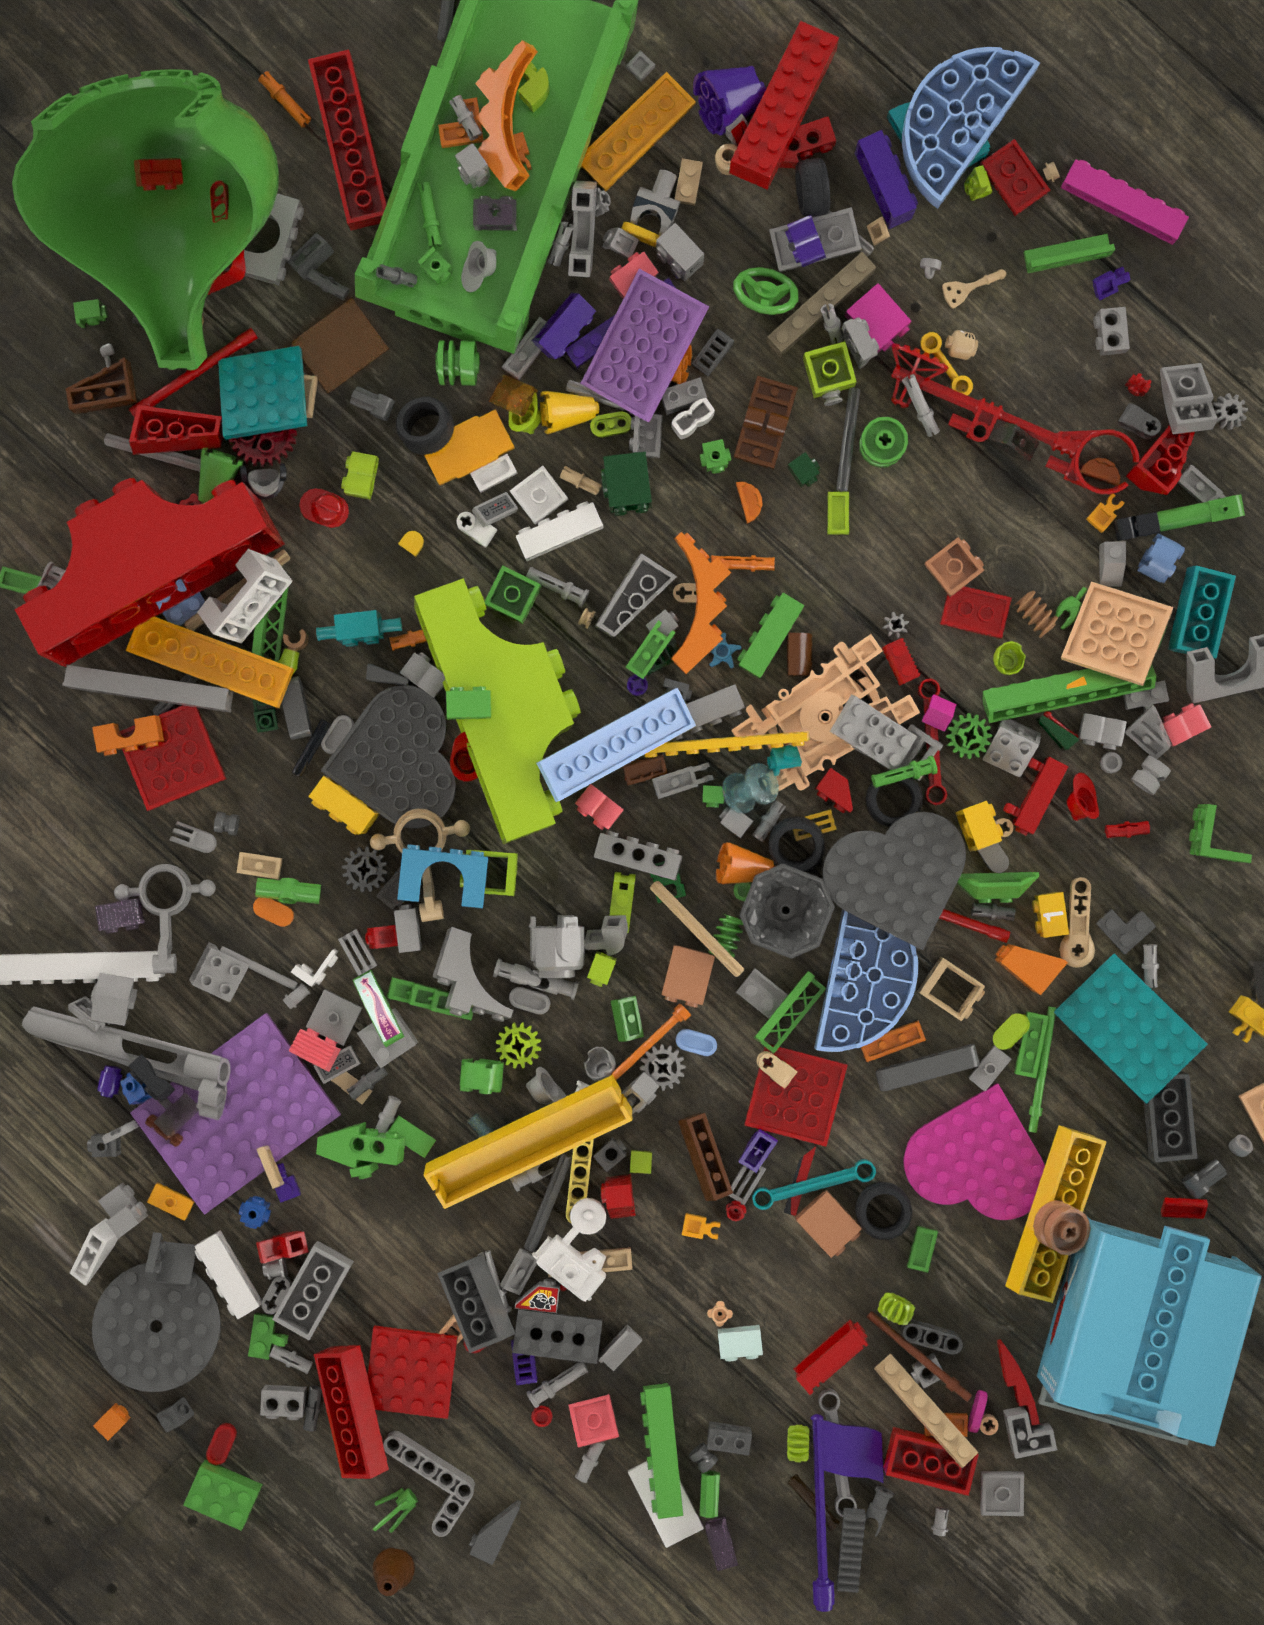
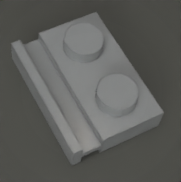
M754 968L736 991V993L767 1018L772 1016L782 1001L788 996V994L756 968Z

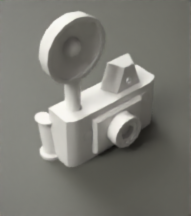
M584 1198L576 1202L571 1209L570 1220L573 1227L563 1239L557 1234L553 1239L548 1236L540 1248L533 1252L532 1255L536 1259L538 1266L583 1301H591V1296L606 1278V1273L601 1270L606 1256L595 1247L581 1254L570 1243L579 1232L582 1234H593L602 1229L606 1221V1211L599 1201L593 1198Z

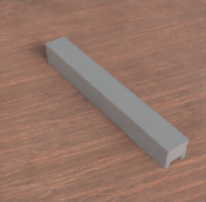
M67 665L65 679L62 686L83 691L230 713L232 710L233 691H229L226 688Z

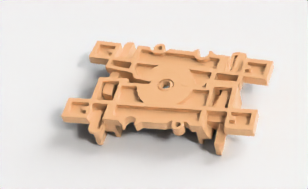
M872 634L850 649L844 642L838 643L833 648L837 658L828 664H820L823 668L821 675H816L811 670L810 676L793 687L790 695L788 690L781 689L778 692V697L782 700H774L761 710L766 716V720L762 721L750 704L746 708L750 718L731 730L735 737L778 734V731L779 733L809 731L810 740L806 741L803 746H797L802 760L800 767L780 769L779 776H774L773 771L761 777L771 795L795 783L798 790H804L810 784L806 777L807 775L816 770H825L822 766L824 760L828 759L832 765H835L836 759L854 750L850 744L830 732L844 708L843 704L848 701L851 694L859 699L867 695L871 702L870 706L898 724L920 713L911 695L893 704L890 703L887 696L880 699L876 690L880 683L866 664L883 652ZM858 670L865 677L856 682L849 675ZM782 692L786 693L785 697L781 696ZM823 713H827L829 715V719L827 721H823L821 719V715ZM766 744V746L768 747L769 751L771 752V749H772V748H771V745H770V744Z

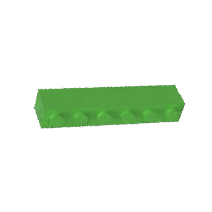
M668 1383L643 1386V1392L640 1393L641 1406L645 1405L646 1414H642L643 1427H647L648 1435H644L645 1447L649 1448L650 1457H646L647 1468L652 1471V1478H649L650 1492L654 1491V1500H651L652 1513H656L658 1519L683 1516L670 1386Z

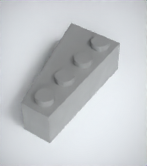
M640 554L594 627L610 637H615L677 576L643 554Z

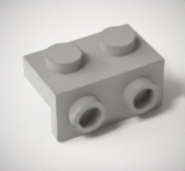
M653 414L650 422L644 421L636 415L631 418V430H634V438H630V451H633V453L646 451V458H660L662 415Z

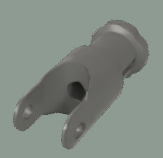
M876 1486L874 1500L870 1502L865 1515V1523L870 1517L878 1521L875 1537L879 1534L888 1510L886 1507L889 1499L894 1495L890 1489L883 1486Z

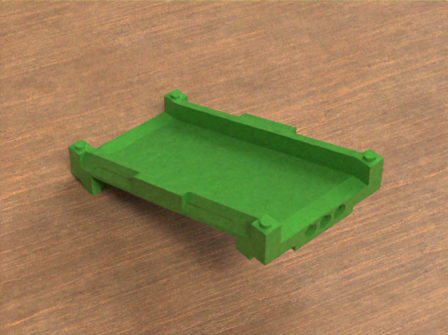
M460 0L437 67L431 66L403 143L401 166L373 244L370 247L367 258L362 257L355 272V297L393 310L397 317L461 340H475L513 354L515 353L519 341L522 340L527 328L533 296L566 210L617 64L620 65L627 49V43L635 26L639 0H615L612 8L592 0ZM523 40L533 45L538 51L531 61L537 68L536 73L543 67L547 72L549 80V95L546 101L534 113L518 95V89L527 82L523 76L514 100L512 114L513 135L520 132L524 134L530 155L525 157L529 160L532 169L528 170L526 164H523L530 176L517 191L505 188L489 168L491 176L488 178L489 181L482 187L477 186L473 189L470 184L466 185L461 179L455 157L456 154L469 145L442 148L438 125L458 122V117L449 103L450 100H453L452 98L461 95L462 99L477 97L479 112H481L482 107L488 104L489 100L475 83L489 67L497 70L500 63L506 60L513 51V48ZM482 126L483 138L485 140L490 135ZM482 143L474 144L477 150L479 149ZM423 182L431 183L437 221L440 222L439 233L442 246L438 248L436 245L435 250L452 267L450 278L444 283L440 282L438 285L418 265V261L430 250L427 233L423 228L425 222L417 187L419 183H422V186H424ZM475 241H481L486 248L494 249L497 252L496 269L492 275L483 279L482 284L476 291L468 292L462 285V270L471 244ZM435 263L432 268L438 269L440 264ZM380 264L391 268L399 267L405 272L416 274L417 283L412 288L403 284H392L389 280L378 278L376 276V269L380 267Z

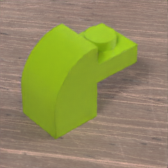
M530 62L523 74L527 82L518 89V95L534 113L546 101L549 95V80L547 72L543 67L536 73L537 68Z

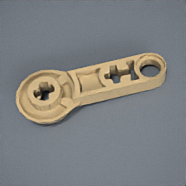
M1082 877L1075 878L1070 885L1069 934L1064 936L1059 948L1061 958L1068 962L1067 965L1075 968L1084 967L1089 964L1095 954V946L1089 933L1091 884L1086 878ZM1078 881H1083L1086 884V890L1082 893H1078L1075 890V884ZM1074 895L1086 896V900L1081 899V905L1085 906V909L1081 910L1080 914H1078L1077 910H1074V906L1079 904V899H1074ZM1076 944H1080L1079 947L1082 948V952H1079L1078 956H1075V952H1072V948H1076Z

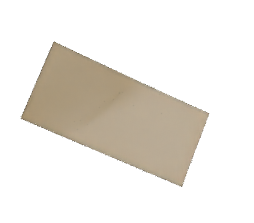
M347 1071L331 1080L346 1093H348V1088L358 1082ZM368 1089L356 1100L363 1104L372 1093V1090Z

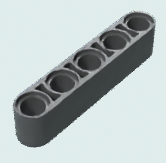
M969 1044L875 1070L880 1091L883 1092L974 1068L980 1065L975 1044Z

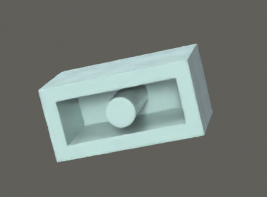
M759 1325L718 1329L721 1359L736 1361L737 1357L756 1359L758 1355H763Z

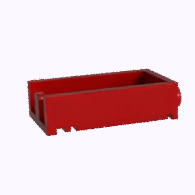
M850 1319L793 1368L797 1373L796 1380L809 1395L814 1392L813 1388L815 1386L819 1387L820 1382L824 1383L864 1348L863 1345H868L866 1331L858 1322L854 1324Z

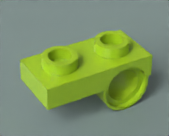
M983 165L975 167L965 180L964 189L966 194L970 196L971 201L986 197L993 192Z

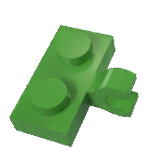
M260 1313L254 1314L248 1352L249 1357L269 1360L272 1344L285 1347V1344L288 1343L289 1335L274 1333L276 1322L272 1320L274 1316Z

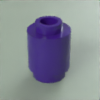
M105 1065L104 1070H101L97 1091L101 1092V1096L113 1098L114 1094H118L123 1075L121 1074V1068Z

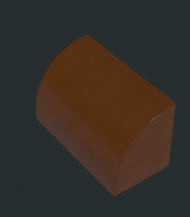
M788 633L787 676H810V671L812 670V634Z

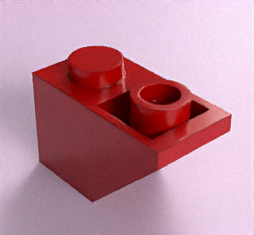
M828 768L814 788L818 791L816 795L826 802L828 799L835 803L833 807L844 814L845 811L851 813L853 806L848 779L832 768Z

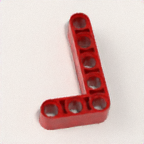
M218 180L210 188L213 223H217L221 219H228L229 188L226 183ZM219 186H223V193L220 196H216V189ZM222 203L225 204L226 208L223 214L215 216L214 209L216 210L217 206ZM223 215H226L225 218H220L219 220H217V221L215 222V218L222 217ZM244 250L216 278L208 295L243 279L246 273Z

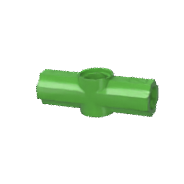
M258 878L255 897L278 899L279 902L285 904H294L296 902L319 904L321 885L300 883L293 878H282L280 880Z

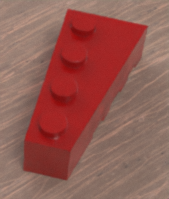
M138 405L129 440L132 453L135 455L198 450L202 448H221L223 440L222 416Z

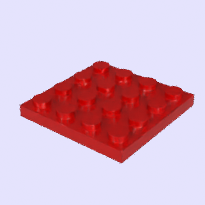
M182 705L158 715L164 741L158 742L159 746L146 748L145 745L137 746L138 750L125 752V749H122L147 811L226 780L197 707ZM135 725L120 731V734L125 738L130 737L135 731Z
M779 1047L773 1055L786 1062L797 1073L784 1089L759 1068L744 1125L826 1147L848 1065ZM770 1058L762 1060L764 1062L763 1066L766 1064L770 1066L772 1063Z
M374 1325L368 1381L375 1410L448 1419L458 1336Z

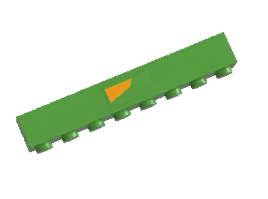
M1151 665L1144 685L1141 686L1092 669L1075 670L1061 675H1052L1023 683H1013L1004 687L990 688L983 691V706L989 723L1154 689L1156 673Z

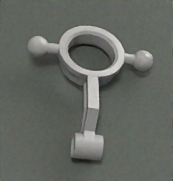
M160 864L150 868L141 878L139 888H129L127 885L121 884L114 890V896L120 901H125L130 896H139L142 905L149 912L160 916L161 937L158 945V955H153L152 957L154 974L176 973L177 971L176 955L171 954V916L180 913L188 905L192 893L211 896L216 890V886L211 880H203L200 884L191 885L187 874L179 867L170 864ZM159 872L175 874L181 881L183 888L179 902L168 909H160L152 905L146 894L149 880Z

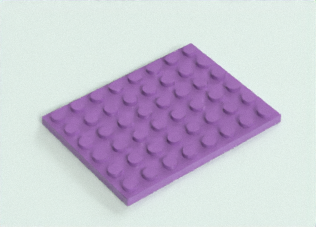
M265 1013L211 1053L228 1059L230 1063L227 1095L224 1110L219 1120L200 1116L199 1109L196 1108L199 1091L175 1082L170 1083L175 1091L163 1102L159 1098L156 1100L151 1098L130 1112L204 1215L265 1171L256 1149L268 1145L275 1162H277L341 1115L300 1057L289 1052L291 1045L268 1013ZM151 1114H154L159 1118V1121H163L171 1127L175 1134H180L183 1137V1141L179 1146L174 1147L169 1143L170 1140H165L154 1131L153 1127L147 1126L145 1124L146 1119Z

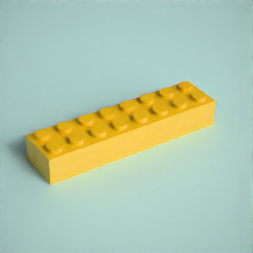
M1058 1126L1005 1285L1007 1288L1023 1296L1053 1303L1069 1255L1060 1254L1038 1241L1034 1234V1219L1042 1206L1054 1200L1062 1201L1081 1212L1084 1211L1106 1141L1084 1132Z

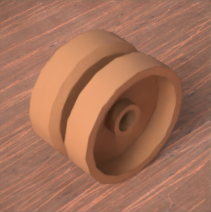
M1054 1200L1046 1203L1039 1209L1034 1219V1234L1038 1241L1060 1254L1071 1255L1078 1252L1084 1247L1089 1238L1090 1224L1087 1216L1080 1210L1062 1201Z

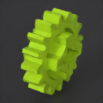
M514 1022L512 1023V1029L505 1026L506 1033H499L502 1040H496V1043L500 1045L496 1052H502L500 1060L507 1059L505 1065H509L512 1062L515 1069L518 1064L525 1068V1062L532 1065L533 1061L531 1058L537 1059L539 1057L535 1052L541 1051V1047L537 1046L541 1039L535 1038L538 1032L532 1033L530 1031L531 1025L526 1029L524 1028V1022L520 1024V1027H517ZM520 1032L526 1033L530 1038H524ZM512 1033L513 1039L511 1043L505 1044L507 1036ZM516 1039H518L520 1043H524V1046H522L521 1048V1054L520 1050H518L517 1047L514 1048L513 1046L516 1043ZM533 1046L530 1055L525 1057L526 1049ZM508 1052L514 1053L517 1056V1059L512 1058L510 1055H508Z

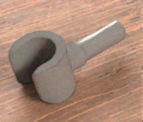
M108 343L100 348V352L106 362V367L111 366L109 356L115 354L113 346Z

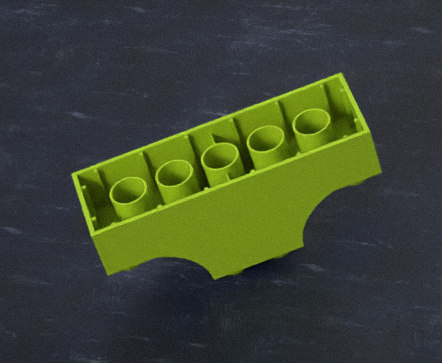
M464 578L414 596V609L435 665L445 677V680L442 682L445 691H450L451 687H464V691H473L472 687H486V690L491 691V719H456L461 733L465 732L469 741L467 746H471L467 747L502 843L506 844L556 824L553 816L563 811L560 801L555 802L550 790L543 791L540 783V769L537 762L543 759V755L550 742L560 734L568 731L574 724L572 719L581 713L573 690L570 689L562 692L557 680L562 678V674L565 673L558 650L554 649L547 652L544 642L533 645L514 644L491 633L479 620L480 617L485 616L484 611L486 610L478 585L467 589Z

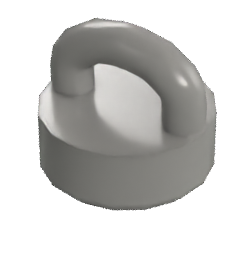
M932 258L921 259L920 268L925 269V277L927 279H932L934 272L941 270L942 262L940 260Z
M1241 1134L1233 1138L1228 1145L1231 1152L1239 1157H1245L1253 1151V1145L1249 1138Z

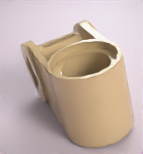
M764 1051L757 1056L756 1062L759 1068L784 1089L797 1073L794 1068L783 1060L781 1061L771 1052ZM770 1058L772 1063L770 1066L767 1064L763 1066L764 1062L762 1060Z

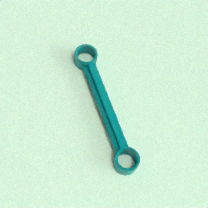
M861 1159L852 1168L771 1190L767 1187H759L753 1192L752 1200L758 1209L766 1210L775 1201L856 1179L862 1182H869L875 1177L876 1169L871 1161ZM864 1163L869 1164L872 1167L870 1176L866 1178L859 1177L857 1173L858 1166ZM760 1191H765L770 1195L769 1203L764 1206L758 1205L755 1201V1196Z

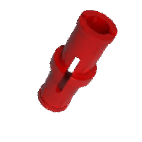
M1125 821L1123 824L1105 825L1106 838L1124 836L1125 838H1131L1134 835L1150 834L1148 821L1136 823Z

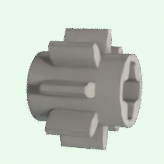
M597 188L596 217L609 211L608 206L611 203L609 194L606 191H600V188Z
M892 612L891 619L888 617L884 618L887 625L883 626L882 629L889 631L888 637L895 634L896 638H899L900 631L907 633L904 626L909 621L902 619L903 613L898 617L895 615V612ZM897 620L899 622L898 626L900 627V629L897 628L893 630V624L891 622L894 623Z

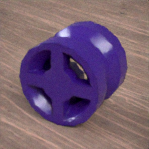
M634 674L628 679L627 689L632 695L641 696L647 691L648 682L646 678L642 679Z

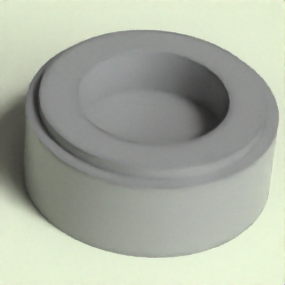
M1106 753L1100 759V767L1106 773H1116L1122 767V759L1117 753Z

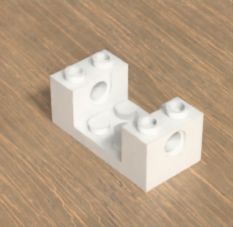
M250 549L236 563L237 568L246 578L247 583L233 600L227 605L221 603L216 598L209 597L197 611L212 634L238 643H242L292 583L291 578L276 559Z

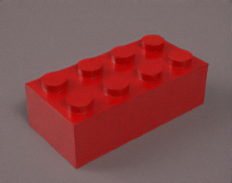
M893 1427L883 1469L887 1476L969 1496L979 1454L961 1468L934 1437Z

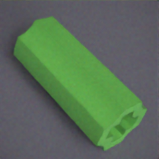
M708 1470L705 1473L701 1472L699 1515L705 1518L718 1517L720 1472Z

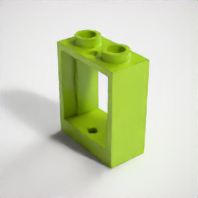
M466 850V855H471V851L484 852V856L508 858L506 889L485 888L484 894L515 895L518 853ZM462 875L460 876V887H463Z

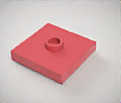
M609 1394L568 1405L578 1448L619 1437Z

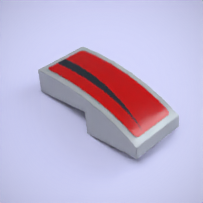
M742 114L731 125L725 127L727 138L731 141V144L737 147L748 127V123Z

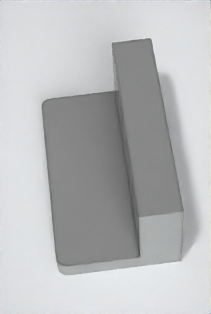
M626 1325L600 1352L598 1361L600 1363L604 1362L614 1371L642 1342V1338L629 1325Z

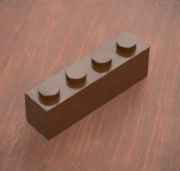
M696 1113L678 1120L705 1200L716 1201L733 1194L706 1114Z

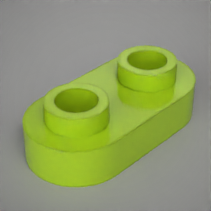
M623 411L598 415L591 421V432L599 438L625 434L631 429V416ZM620 420H624L626 424L625 426L620 427L618 426V422ZM604 424L605 429L600 431L597 429V426Z

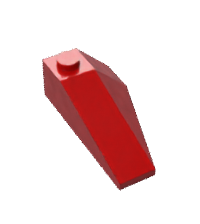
M1169 424L1139 459V462L1128 472L1126 477L1141 490L1168 495L1181 478V470L1186 462L1187 451L1192 443L1195 432L1173 434Z

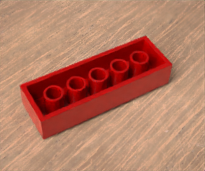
M360 1345L331 1346L315 1353V1363L342 1478L371 1479L389 1470Z

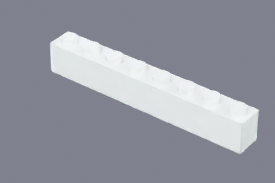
M158 951L0 955V985H11L12 981H20V984H33V980H41V984H53L54 980H62V983H75V979H83V983H95L100 973L134 978V982H137L138 978H146V981H159V977H163L165 974L153 973L152 957L153 955H158Z

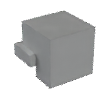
M100 973L91 995V1020L125 1026L128 1011L134 1008L137 997V989H133L134 978Z

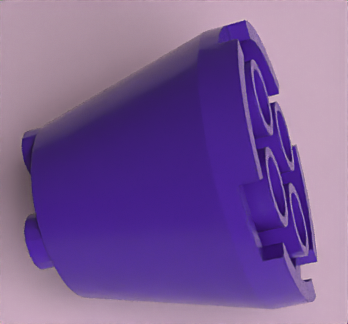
M753 66L706 70L696 74L693 81V94L695 96L698 95V102L701 110H698V113L711 134L717 133L719 136L726 134L725 127L731 125L741 114L745 119L754 114L766 91L764 83L762 81L759 82Z

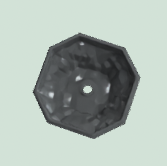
M780 864L755 875L739 916L751 943L792 959L820 946L835 906L823 879L791 866ZM784 906L789 907L788 914L782 913V908Z

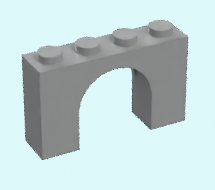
M576 180L573 186L572 210H574V228L569 254L568 276L590 277L592 271L597 182Z
M277 194L269 218H272L279 224V240L271 250L265 253H253L244 250L245 276L278 286L280 281L284 280L286 276V268H284L286 260L289 261L292 255L291 243L292 240H296L298 234L296 226L298 220H301L304 214V208L300 200Z
M1264 634L1249 638V656L1246 663L1237 671L1227 675L1215 674V660L1208 647L1187 652L1186 690L1193 703L1264 687Z

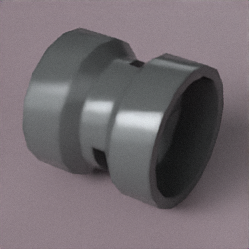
M217 812L214 832L222 833L225 831L229 835L236 836L240 816L235 814L229 816L224 812Z
M704 1442L696 1446L688 1455L692 1462L698 1464V1469L702 1473L707 1472L718 1461V1458L708 1451L707 1445Z

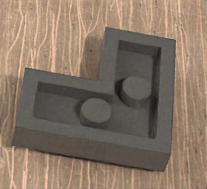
M1112 909L1095 923L1124 955L1156 927L1141 910L1126 924Z

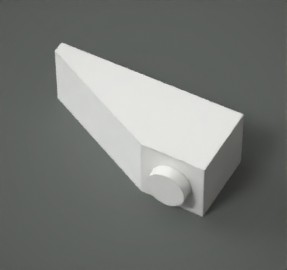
M106 1218L90 1230L70 1271V1274L85 1286L93 1278L118 1240L106 1223L108 1220Z

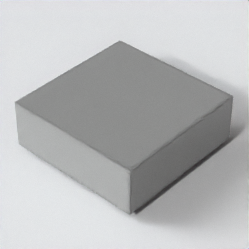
M639 51L626 65V69L640 82L655 68V64L642 51Z

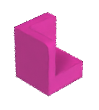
M933 695L922 722L945 732L954 716L956 704Z

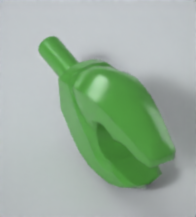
M1083 587L1076 597L1070 596L1058 606L1055 616L1059 617L1063 611L1069 612V617L1061 626L1062 630L1069 627L1077 619L1082 605L1079 600L1085 594L1087 588Z

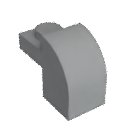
M605 916L601 930H587L584 941L585 950L606 949L607 956L621 951L628 932L626 916Z

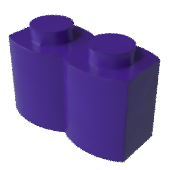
M811 215L787 224L789 230L785 231L789 243L793 242L796 250L792 252L796 263L801 262L802 267L826 258Z

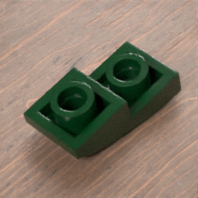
M252 699L257 733L279 729L276 707Z

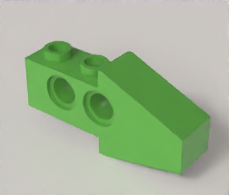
M366 1122L318 1137L316 1154L351 1168H357L363 1164V1161L398 1165L404 1161L405 1136H400L398 1132L387 1131L386 1134L378 1133V1129H366ZM358 1139L364 1142V1148L359 1146ZM378 1141L383 1143L384 1151L378 1147Z

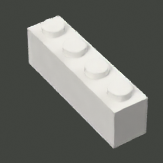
M583 502L577 505V509L574 511H562L557 514L558 518L551 521L547 518L538 522L539 526L531 529L529 526L519 530L516 538L526 561L603 529V524L594 503Z
M221 1230L199 1242L195 1246V1254L206 1265V1273L211 1280L214 1279L216 1282V1289L222 1298L225 1297L228 1303L227 1308L231 1315H235L239 1319L260 1307L262 1299Z

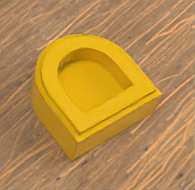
M409 531L398 544L416 557L423 548L424 539L420 533Z

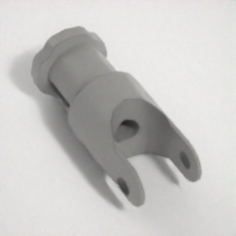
M539 1164L510 1178L518 1192L521 1187L531 1182L535 1183L553 1173L555 1167L546 1171H539Z

